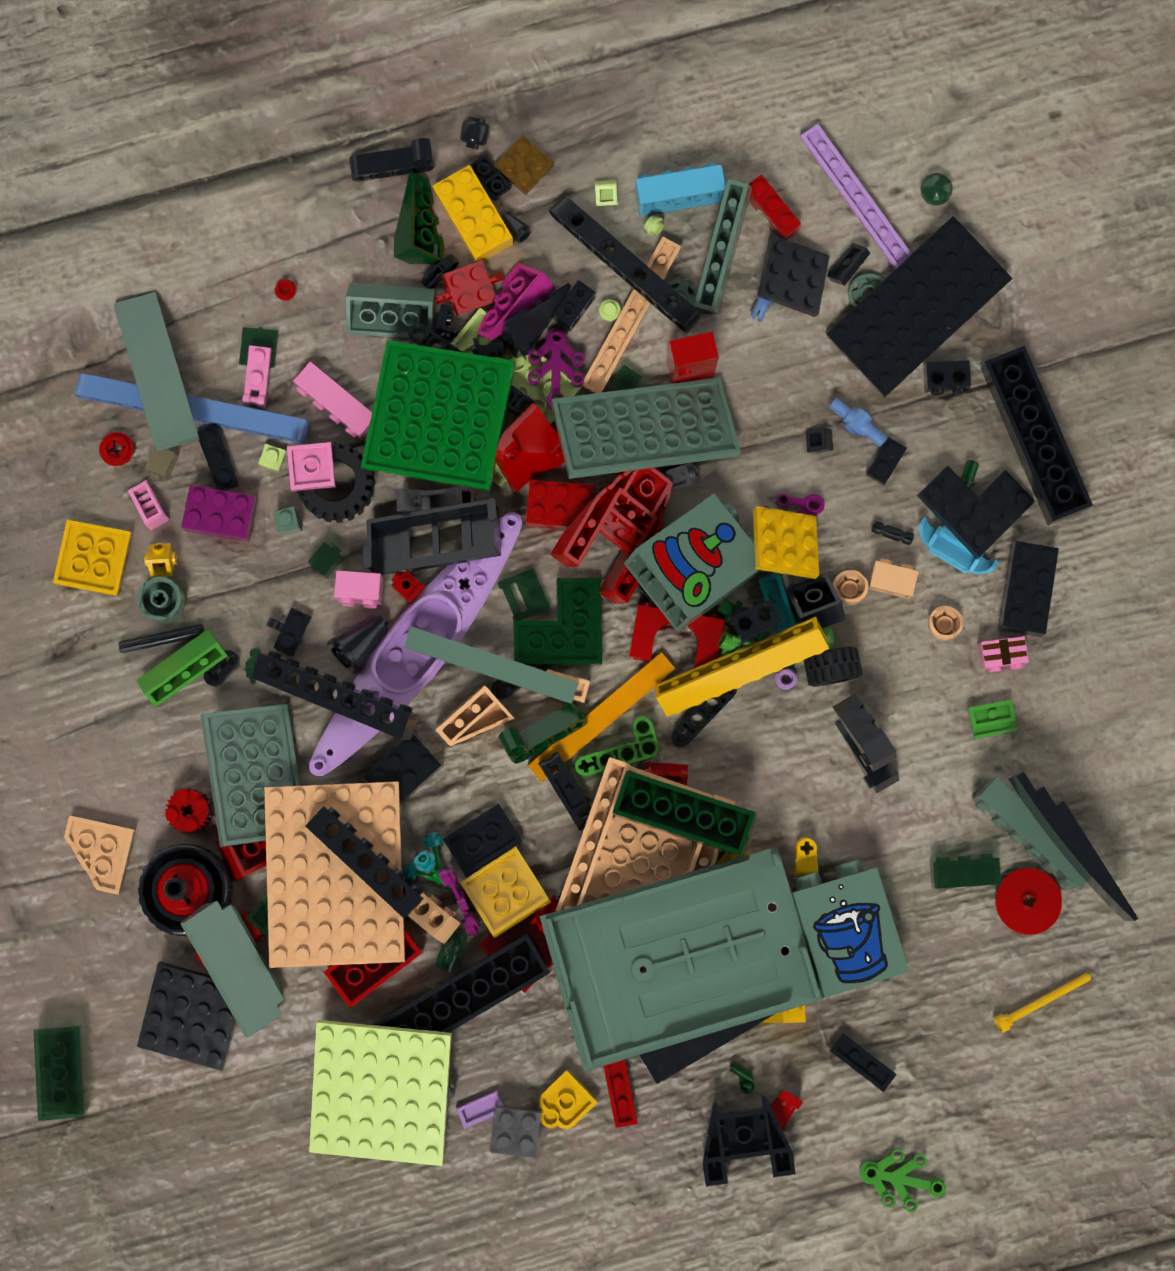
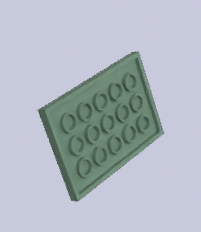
M283 704L201 714L220 847L266 841L264 787L300 786L288 705Z

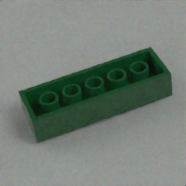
M626 771L612 812L617 817L742 858L757 816L754 811L630 771Z

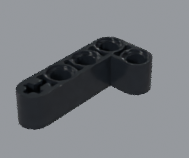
M418 138L411 141V147L358 154L349 158L353 181H367L407 175L411 172H427L435 168L431 142L428 138Z

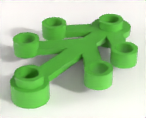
M899 1148L893 1149L890 1155L878 1163L868 1161L860 1167L859 1174L861 1179L867 1184L874 1185L882 1198L883 1205L888 1208L895 1205L896 1199L891 1193L887 1192L881 1180L891 1182L902 1199L905 1210L910 1213L917 1210L918 1203L910 1197L903 1185L928 1190L935 1197L942 1196L946 1191V1184L940 1178L934 1177L928 1181L905 1176L915 1168H922L926 1165L927 1159L921 1153L915 1154L912 1160L892 1173L883 1170L894 1162L900 1163L904 1160L905 1154ZM897 1151L901 1152V1158L898 1160L894 1159V1153ZM919 1156H922V1157H923V1163H922V1164H917V1163H916V1158H917V1157H919ZM869 1169L875 1170L873 1177H868L867 1171ZM935 1184L941 1185L940 1191L935 1192L933 1190ZM887 1196L892 1197L893 1201L891 1204L885 1203ZM909 1201L914 1202L915 1206L913 1209L907 1208Z

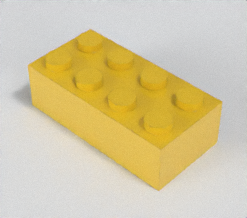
M470 165L432 186L434 195L474 262L481 260L484 262L514 245L512 235Z

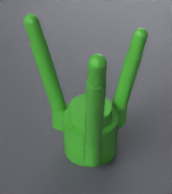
M727 631L722 634L718 643V647L723 649L721 654L724 656L738 650L741 645L739 638ZM748 641L742 645L748 646L755 642Z

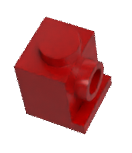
M407 571L403 573L398 572L391 580L394 582L391 585L392 588L409 604L425 589V586ZM406 581L411 584L408 589H404L402 586Z

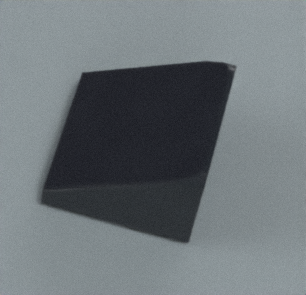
M820 428L806 431L807 452L833 451L832 430Z

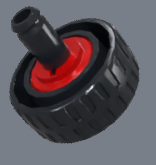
M178 844L159 851L156 856L149 860V863L142 870L143 873L139 879V904L144 915L148 917V921L155 925L157 929L174 936L188 937L180 923L200 906L218 901L222 908L229 906L233 901L234 887L229 868L213 851L199 845Z

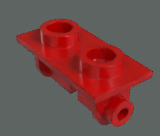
M644 762V771L687 786V764Z

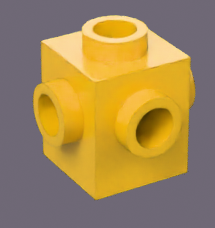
M171 543L149 545L148 553L144 555L145 566L149 569L150 578L172 576L173 567L177 565V553L172 551Z

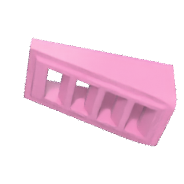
M147 480L128 490L141 518L150 530L169 520ZM147 490L148 493L137 498V495ZM150 498L152 499V500L148 501L147 503L141 505V503L145 502L146 500H148V499H150ZM154 506L156 507V508L152 509L151 511H149V512H147V513L145 512V511H147L148 509H150V508H152V507H154Z

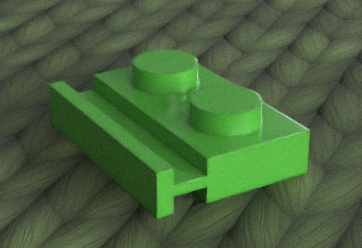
M1012 699L967 708L974 739L1018 731Z

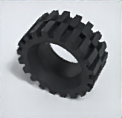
M334 442V445H332L333 463L346 464L354 471L356 481L353 491L343 500L334 502L319 497L315 489L297 491L302 503L315 517L323 518L326 522L330 523L331 520L343 523V519L353 520V516L357 513L360 516L364 512L363 508L370 505L369 499L374 495L373 485H375V479L372 471L361 468L363 456L357 449L353 450L350 445L345 444V446H341L340 442Z

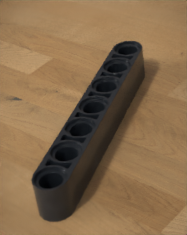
M414 324L409 329V338L414 345L432 347L434 344L439 343L443 346L442 349L462 352L422 324ZM418 331L425 333L424 338L421 340L413 338L414 334ZM511 385L510 392L514 394V398L508 401L507 409L519 417L523 413L520 410L522 405H531L532 403L535 404L532 398Z

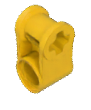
M808 837L798 839L795 845V878L818 872L817 845ZM805 842L812 846L811 849L807 850V853L800 849L801 846L805 845Z

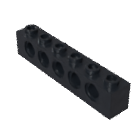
M323 806L305 827L401 917L406 919L423 901L424 898L421 896L423 891L414 883L410 886L404 880L407 876L398 868L393 870L388 865L390 860L381 852L377 855L372 850L373 845L365 837L360 839L355 834L357 830L349 822L344 824L338 818L341 815L332 806L329 809ZM331 824H337L339 827V833L334 837L328 834V827ZM348 839H353L356 844L355 849L351 852H347L344 848V843ZM365 854L370 855L372 858V864L369 867H363L360 862L361 857ZM380 870H386L389 874L388 880L384 883L379 882L377 879V873ZM397 885H402L405 888V895L402 898H396L393 894V890Z

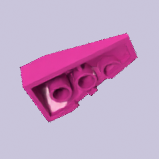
M517 263L502 282L504 288L500 294L495 296L493 309L486 313L476 333L492 341L502 334L503 324L524 308H527L529 311L538 300L545 302L548 295L556 290V287L543 272Z

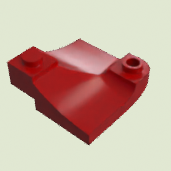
M534 403L506 429L498 443L496 463L510 488L515 492H518L538 475L552 468L558 469L565 462L559 435L547 421L539 406Z

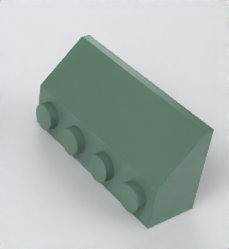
M349 283L346 293V334L409 338V329L414 324H422L433 331L435 289ZM418 331L414 334L413 338L423 339L425 333Z

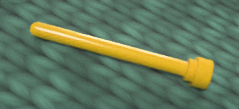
M1084 973L1010 1014L1006 1013L1003 1015L1001 1013L995 1016L993 1019L1001 1033L1010 1030L1013 1022L1090 981L1091 975Z

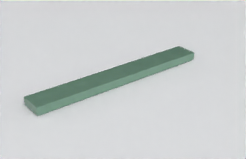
M412 626L404 645L406 649L570 704L573 702L579 682Z

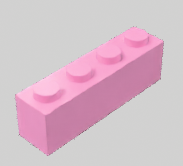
M309 362L293 381L297 386L295 390L304 398L308 395L313 400L312 404L318 410L322 411L325 409L330 414L328 417L335 424H343L346 427L345 432L355 439L357 436L362 440L368 433L372 412L313 363Z

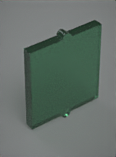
M243 327L239 365L247 366L249 346H258L272 349L270 368H275L279 331L263 329L262 327L258 329Z

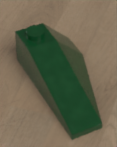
M414 172L409 173L394 236V257L408 264H438L443 259L444 243L442 236H438L436 226L439 222L438 218L433 215L432 206L434 201L429 180Z

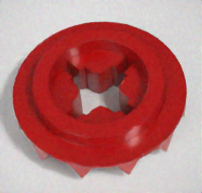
M112 432L106 435L100 442L99 453L105 463L111 466H122L128 463L134 455V444L126 434ZM115 441L119 447H123V450L119 452V458L115 452H110L115 449Z

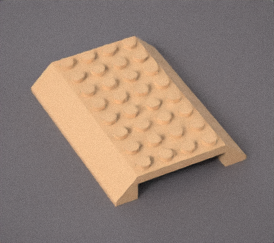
M609 757L556 911L715 865L719 853L718 849L617 817L612 813L626 771L735 805L736 802L718 795L699 791Z

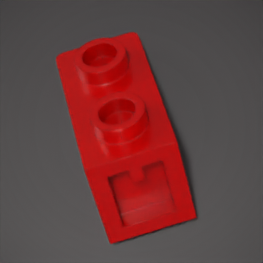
M781 1088L771 1104V1108L782 1130L795 1109L799 1110L803 1103L802 1100Z

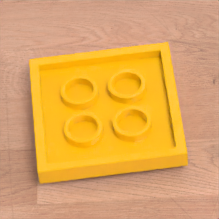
M756 506L753 509L755 569L816 579L819 576L816 516Z
M67 519L53 584L119 597L132 532Z
M516 846L460 882L494 938L551 902Z

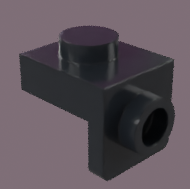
M477 337L473 338L474 345L471 346L473 354L500 359L505 354L502 340L481 348Z

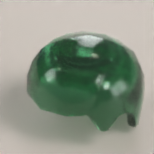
M941 173L928 175L920 186L921 197L927 204L933 206L945 204L953 193L951 180Z

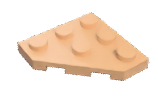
M69 815L64 838L73 849L83 869L89 875L94 887L99 891L120 895L135 830Z

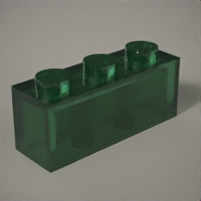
M980 854V859H971V855L957 856L958 860L949 861V857H935V862H930L932 889L1002 884L1000 859L993 858V854Z

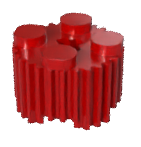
M190 788L174 792V796H170L171 800H168L169 804H166L167 809H165L166 820L169 821L170 825H173L172 828L191 834L196 833V831L200 832V829L208 826V822H211L210 818H213V816L211 815L210 801H208L207 795ZM192 806L193 814L186 816L185 809Z

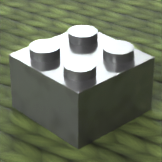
M495 1105L490 1153L536 1158L541 1118L540 1110Z

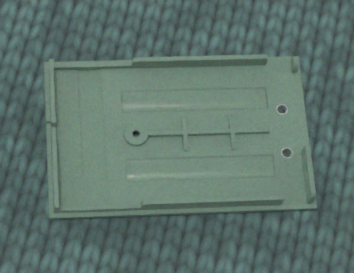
M778 847L540 916L584 1071L823 1000ZM770 903L775 904L776 908L773 912L768 910ZM782 947L788 948V954L785 956L781 954ZM642 966L646 968L645 973L640 972Z

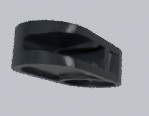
M453 254L447 255L422 278L421 283L426 288L433 289L443 280L441 275L453 271L458 266L459 261Z

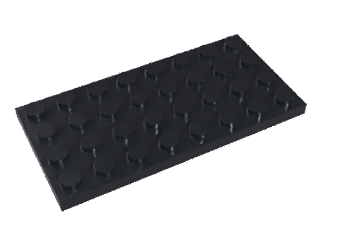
M952 216L838 322L826 336L885 398L1013 278L965 227Z

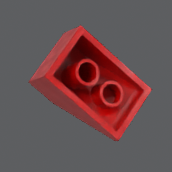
M219 840L216 841L235 881L267 866L266 841L220 847Z

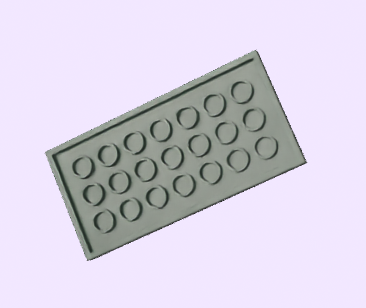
M721 378L555 398L551 401L569 479L737 457L741 453Z

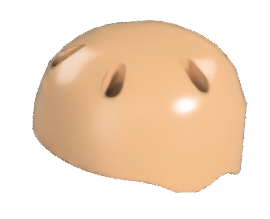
M856 570L843 571L833 581V586L841 602L844 604H857L866 597L868 592L867 579Z
M950 606L937 607L931 613L928 621L930 633L942 641L952 640L957 637L964 625L962 615Z

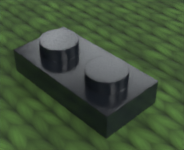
M852 243L828 273L827 277L830 281L845 286L871 253L866 247Z
M888 437L867 471L866 476L884 486L907 447Z

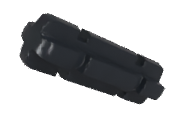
M879 521L873 523L871 529L873 533L878 535L881 533L886 538L898 542L902 541L906 545L912 544L914 539L913 533L907 531L904 533L899 528L890 525L885 526L883 525L884 523Z

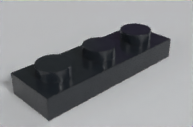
M214 425L198 431L199 442L217 490L228 491L239 487L240 485L218 426Z
M841 1033L829 1049L830 1052L882 1092L887 1089L897 1075L844 1033Z

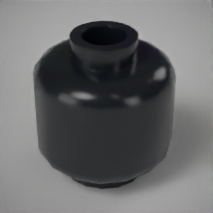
M469 117V120L463 121L460 140L466 143L467 148L478 150L479 146L487 144L490 127L485 123L486 120Z

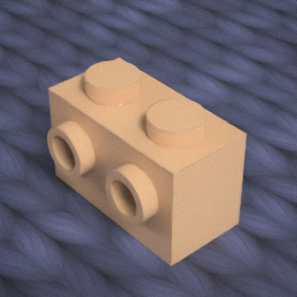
M886 559L875 561L868 589L911 599L919 571L914 570L913 566L901 564V567L892 565L893 562Z

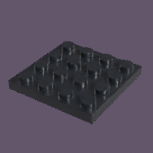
M159 961L137 1047L223 1071L236 1020L210 975Z

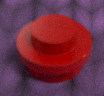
M280 280L275 286V294L280 300L289 301L296 295V286L291 280Z

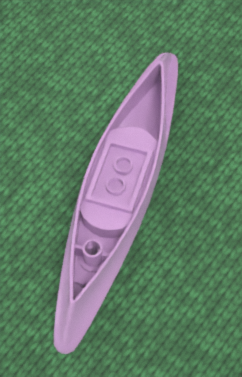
M511 512L500 518L501 556L448 565L416 597L386 633L353 682L356 685L355 689L360 691L362 689L370 690L379 699L381 696L394 700L393 704L400 706V704L408 705L440 670L445 661L404 648L411 626L457 642L461 641L486 601L514 547L522 526L519 514ZM469 581L470 588L462 590L461 582ZM355 697L352 699V705H353V707H354L355 704H356V698H355ZM374 705L371 706V713L373 715L375 712ZM393 712L390 714V721L394 719ZM335 713L310 760L309 768L311 773L316 776H324L366 744L379 730Z

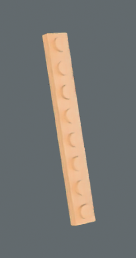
M662 237L647 266L664 280L682 246ZM641 275L639 280L645 279L646 276ZM633 289L584 379L582 388L593 394L604 391L651 305L636 290Z

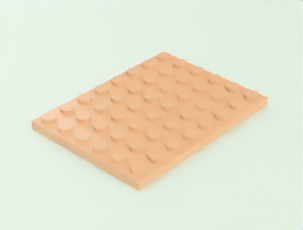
M399 782L264 787L269 968L405 962L404 918L305 827L323 806L328 809L332 806L341 815L338 818L344 824L349 822L357 830L355 834L360 839L365 837L373 845L372 850L377 855L381 852L390 860L388 865L393 870L398 868L402 872ZM331 824L328 827V834L331 837L339 833L337 824ZM348 839L344 843V848L347 852L353 851L356 847L353 839ZM368 854L363 855L360 860L361 865L369 867L372 864L371 856ZM380 870L377 873L379 882L384 883L388 880L389 874L386 870ZM397 885L393 890L396 898L403 897L402 885Z

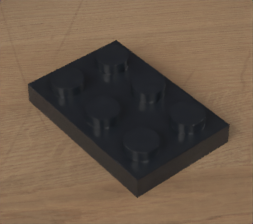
M500 804L495 805L443 838V841L466 877L522 842Z

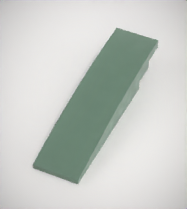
M156 292L114 303L156 452L199 440Z

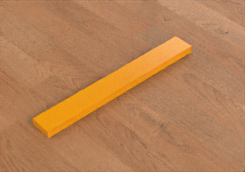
M661 652L586 716L588 723L584 727L551 745L532 761L528 767L541 782H544L547 777L540 768L539 762L550 759L552 754L558 752L563 762L566 763L650 692L654 685L663 681L676 668ZM558 765L550 768L552 774L559 769Z

